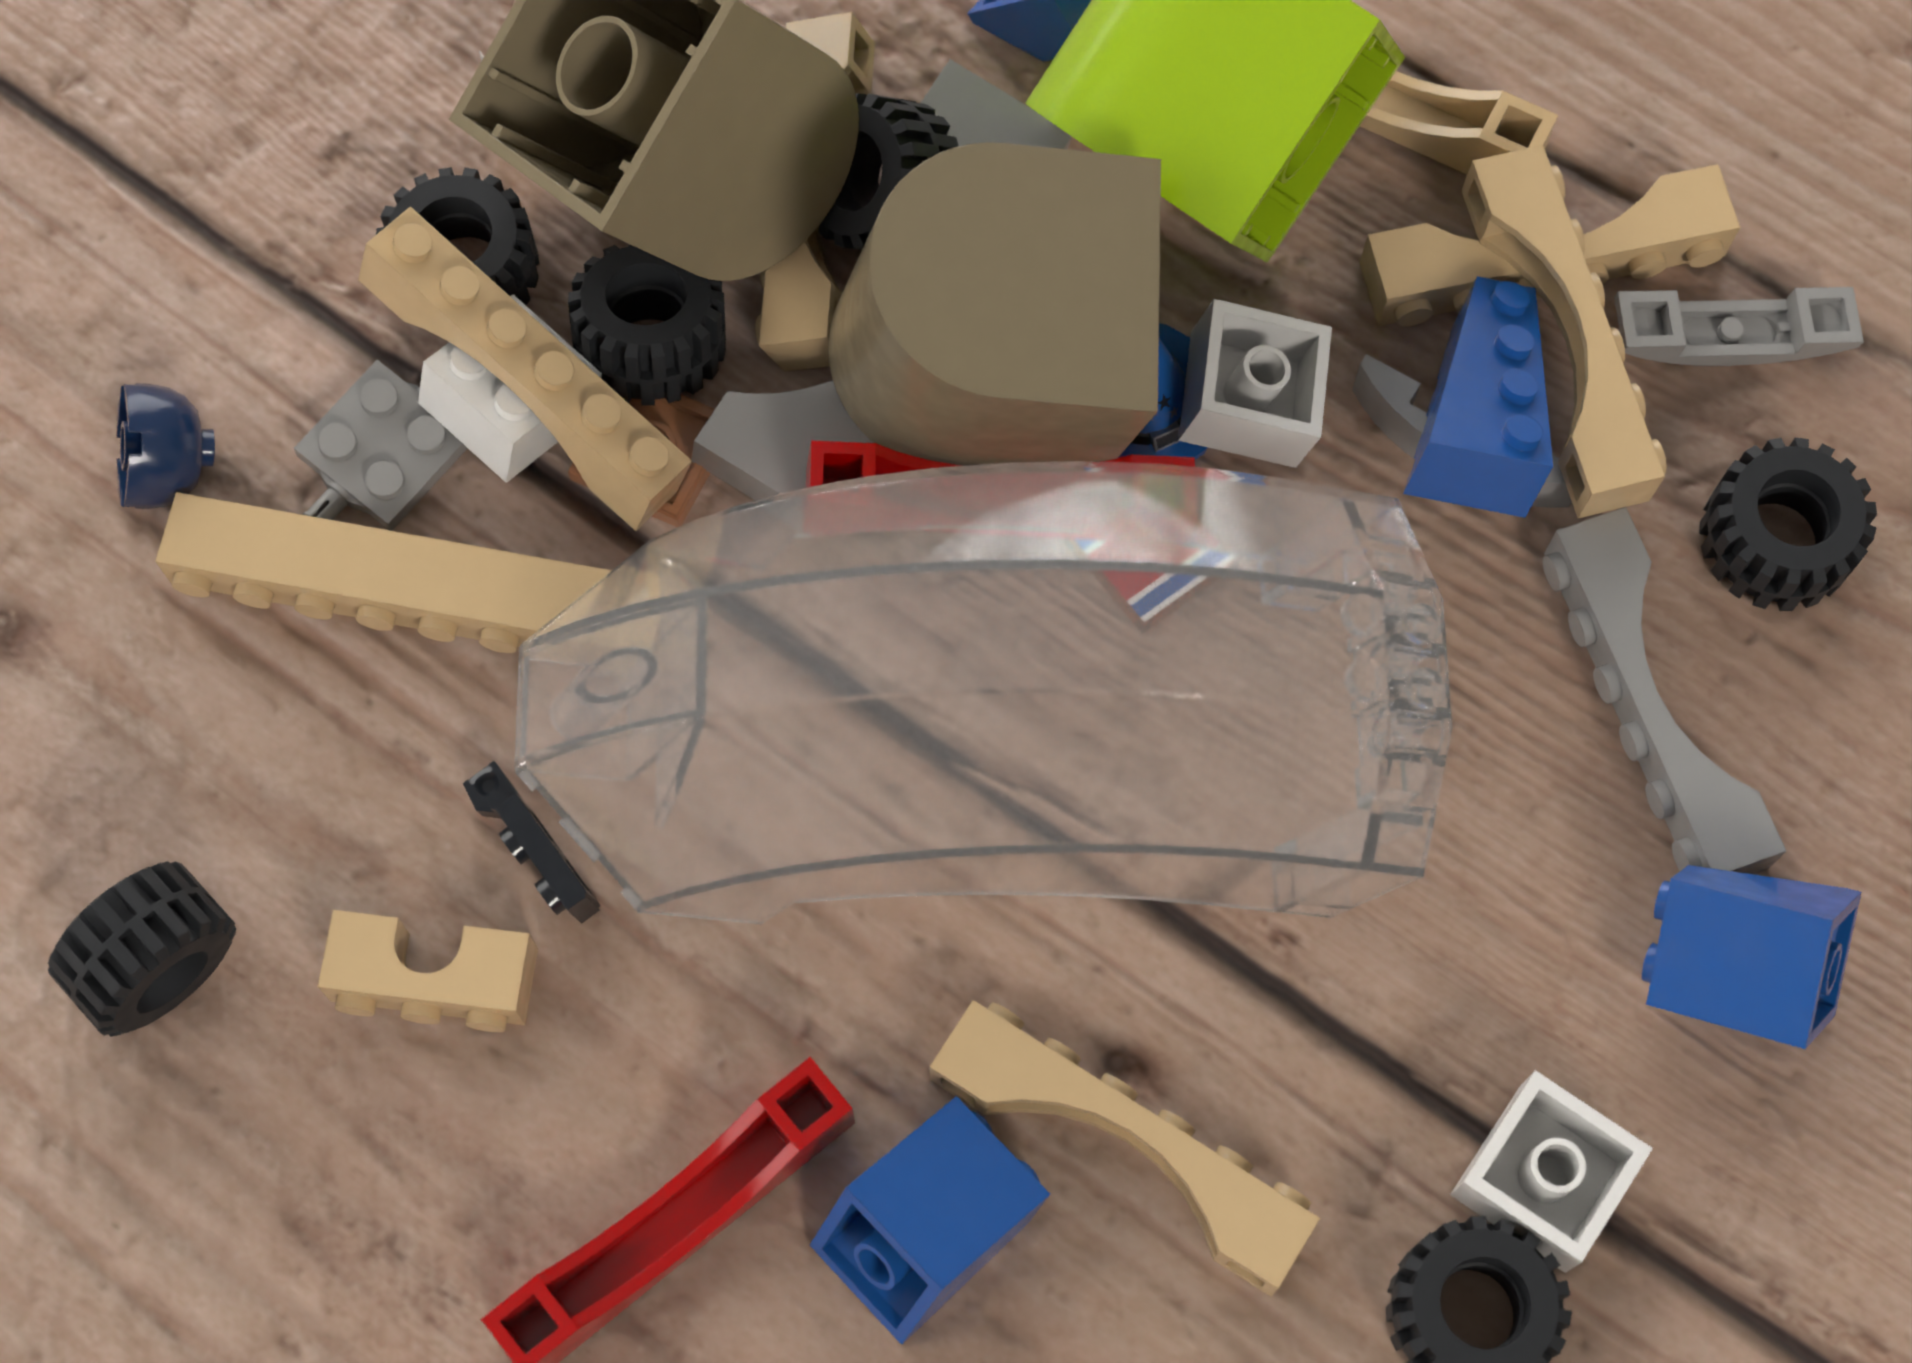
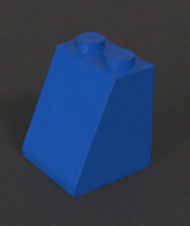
M1693 865L1686 866L1674 875L1670 881H1663L1657 894L1654 918L1662 920L1658 944L1652 943L1649 946L1643 963L1642 981L1650 983L1646 1005L1806 1049L1835 1017L1862 892L1843 887Z
M956 1096L844 1189L809 1246L902 1345L1031 1221L1050 1196V1193L1040 1183L1035 1171L1024 1161L1018 1160L993 1134L988 1122L980 1114L971 1111Z

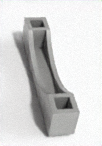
M1624 507L1556 530L1544 552L1543 569L1545 576L1554 591L1561 590L1570 610L1568 613V624L1571 634L1580 647H1587L1596 667L1593 671V677L1597 691L1606 704L1612 703L1622 724L1619 727L1622 746L1632 761L1638 760L1648 783L1645 786V792L1649 806L1658 819H1665L1673 836L1672 853L1679 871L1688 865L1747 874H1755L1769 869L1786 852V848L1759 791L1730 776L1701 753L1675 723L1657 692L1645 656L1641 626L1644 588L1652 562L1627 508Z

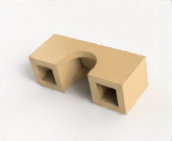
M340 910L332 911L318 988L331 1002H336L335 1010L356 1016H374L376 1007L401 1010L400 1017L402 1019L422 1024H439L441 1015L467 1018L466 1026L487 1032H504L506 1023L525 1025L538 948L530 933L464 926L460 948L454 960L439 971L418 973L407 968L406 952L410 933L398 917Z

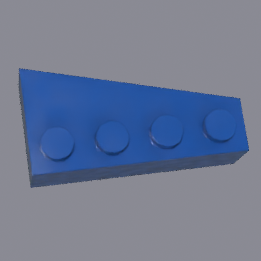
M1477 276L1451 329L1438 373L1436 389L1426 414L1425 427L1414 455V465L1407 479L1403 494L1525 518L1554 467L1536 288L1519 285L1510 281L1503 282Z

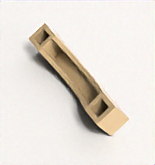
M852 12L786 23L788 30L825 52L840 64L850 78L855 94H871L875 42ZM819 226L793 253L771 268L760 272V280L764 291L762 314L758 315L755 323L756 338L759 347L784 372L830 366L828 350L830 326L842 291L839 289L827 265L820 233L818 232Z
M1396 71L1360 124V127L1468 174L1473 160L1543 145L1546 148L1558 115L1503 90L1477 91L1446 87L1419 80Z
M1543 145L1473 160L1461 191L1480 244L1505 259L1536 288L1538 294L1552 311L1566 341L1573 369L1574 409L1569 436L1558 464L1577 518L1650 501L1665 478L1667 470L1665 453L1660 442L1657 439H1651L1644 420L1646 406L1643 393L1638 384L1631 383L1624 366V342L1618 329L1615 327L1610 328L1604 312V288L1599 276L1596 273H1590L1583 254L1585 250L1583 230L1578 220L1570 219L1564 203L1565 185L1560 169L1556 165H1550Z
M1719 165L1660 176L1644 197L1621 216L1589 233H1585V250L1583 254L1590 273H1596L1602 284H1604L1609 279L1629 275L1634 279H1645L1661 273L1665 268L1688 263L1691 267H1704L1723 258L1735 239L1740 225ZM1428 223L1368 234L1360 259L1361 270L1378 326L1398 323L1400 326L1408 327L1421 324L1430 319L1432 315L1456 311L1459 314L1477 276L1503 282L1510 281L1534 288L1505 259L1480 244L1478 240L1454 235ZM1536 291V296L1538 300L1541 298V296Z
M411 206L366 243L358 280L404 322L423 328L452 343L477 360L506 384L556 438L575 464L588 488L635 531L678 491L692 460Z
M974 1000L971 1002L929 1067L930 1080L957 1096L984 1115L1014 1112L1058 1115L1093 1125L1127 1142L1153 1162L1183 1195L1202 1228L1213 1260L1270 1297L1273 1296L1320 1220V1217L1308 1211L1312 1203L1307 1197L1284 1183L1276 1182L1272 1188L1250 1174L1253 1165L1235 1151L1219 1145L1214 1152L1192 1138L1195 1129L1176 1114L1161 1109L1159 1114L1156 1115L1136 1103L1137 1092L1122 1080L1107 1073H1104L1101 1079L1093 1076L1078 1066L1081 1058L1061 1042L1047 1038L1043 1044L1023 1032L1021 1029L1025 1025L1024 1022L1007 1008L992 1002L987 1009Z

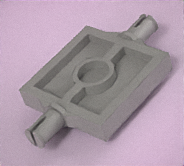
M376 360L294 447L297 457L321 475L328 488L303 515L334 520L348 505L353 509L368 513L385 528L392 531L468 448L418 404L420 390L418 385L405 382L379 360Z

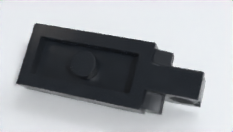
M495 761L489 763L488 766L463 783L475 810L481 816L499 818L505 822L507 827L498 834L516 860L522 865L531 859L542 874L543 878L534 885L556 915H559L566 909L582 924L600 911L599 907L601 905L534 811L527 805L502 768Z

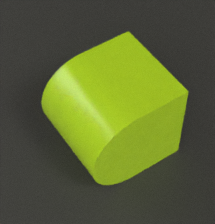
M1091 0L1025 104L1094 152L1161 159L1162 198L1229 243L1268 263L1405 59V56L1382 21L1351 0Z

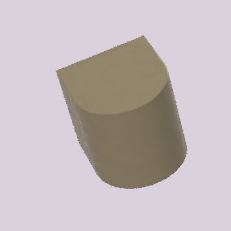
M516 0L449 118L455 125L602 232L697 276L716 281L744 279L763 272L781 262L808 239L824 220L843 188L853 162L859 128L858 103L850 78L840 64L825 52L742 0Z
M985 142L958 146L943 151L912 169L896 185L882 206L839 299L830 326L828 350L832 379L844 408L858 428L873 443L927 460L962 466L1036 469L1074 466L1117 459L1158 412L1161 159L1012 143Z

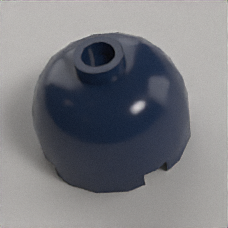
M143 383L121 385L117 414V438H120V458H117L120 505L122 507H135V509L168 507L173 504L176 492L190 494L197 486L202 466L213 467L215 459L214 430L202 429L198 410L184 395L169 387Z

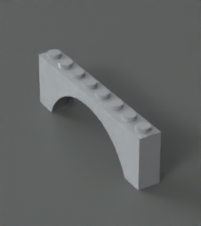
M949 59L921 101V104H927L934 108L936 116H942L950 125L947 135L955 136L959 146L973 143L997 142L1068 149L1072 136L1032 108ZM832 380L809 388L781 393L753 394L727 391L694 440L691 460L818 539L823 530L805 529L806 467L811 440L873 442L850 418Z

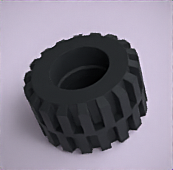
M855 94L859 114L856 150L843 188L834 205L819 225L818 232L825 239L834 240L835 245L843 248L862 250L882 206L896 185L912 169L938 153L959 146L955 136L947 135L950 125L942 116H936L935 109L927 104L874 94ZM881 165H882V176H881V181H880V185H879V174H880V168H881Z
M452 167L438 169L440 177L429 180L426 173L414 178L415 188L409 191L402 186L393 195L397 205L396 207L385 206L380 216L384 227L377 228L376 235L411 206L448 241L472 237L488 242L489 245L485 252L473 263L509 296L515 295L522 303L527 305L530 301L527 288H536L539 278L536 268L537 265H540L538 250L525 207H521L519 197L511 188L504 191L502 181L499 178L489 174L484 180H481L478 170L465 167L462 175H454Z
M628 244V247L621 249L616 245L603 249L604 257L597 258L592 256L584 263V273H576L571 282L572 292L568 293L572 345L578 353L602 373L601 379L625 401L629 403L632 398L641 399V406H655V400L666 398L668 404L681 400L682 392L687 391L693 395L703 389V379L712 380L719 371V362L724 361L726 353L724 292H722V281L709 280L697 276ZM647 319L664 321L652 325L633 324V322Z
M1795 437L1789 447L1785 446L1782 438L1768 440L1762 450L1757 445H1754L1743 453L1739 461L1735 460L1709 497L1703 509L1706 513L1701 519L1699 534L1707 536L1700 546L1704 559L1715 558L1716 563L1710 571L1717 581L1727 577L1733 583L1729 589L1730 593L1740 599L1744 592L1754 596L1752 605L1766 609L1771 601H1775L1778 604L1779 611H1793L1800 601L1805 608L1818 604L1825 595L1830 597L1867 554L1868 551L1866 549L1874 540L1877 529L1870 525L1877 516L1876 502L1865 501V497L1871 491V488L1866 478L1856 480L1852 476L1856 466L1847 457L1840 463L1831 457L1835 449L1822 443L1818 450L1809 448V439ZM1763 504H1779L1797 511L1811 526L1815 536V545L1795 546L1777 539L1764 526L1758 512V506Z
M169 861L162 862L124 878L92 901L72 921L55 945V949L49 957L48 972L102 1035H109L110 1037L119 1036L156 1021L194 993L210 977L226 955L236 934L235 922L182 863L177 861L172 863Z
M1471 1216L1462 1223L1453 1220L1443 1224L1433 1233L1426 1235L1404 1256L1398 1264L1400 1267L1398 1272L1391 1278L1387 1293L1392 1294L1391 1303L1385 1307L1386 1322H1393L1395 1333L1390 1336L1395 1351L1403 1349L1409 1359L1406 1363H1549L1553 1357L1561 1353L1567 1341L1561 1338L1564 1329L1571 1326L1572 1310L1564 1309L1563 1299L1571 1295L1567 1280L1557 1281L1553 1270L1561 1265L1553 1253L1544 1257L1536 1249L1537 1245L1541 1242L1539 1238L1530 1231L1523 1236L1514 1233L1515 1223L1500 1219L1495 1224H1489L1486 1222V1216ZM1474 1270L1484 1273L1496 1280L1507 1293L1513 1309V1325L1508 1339L1500 1346L1492 1349H1480L1470 1346L1455 1336L1446 1324L1441 1310V1290L1444 1282L1455 1272Z

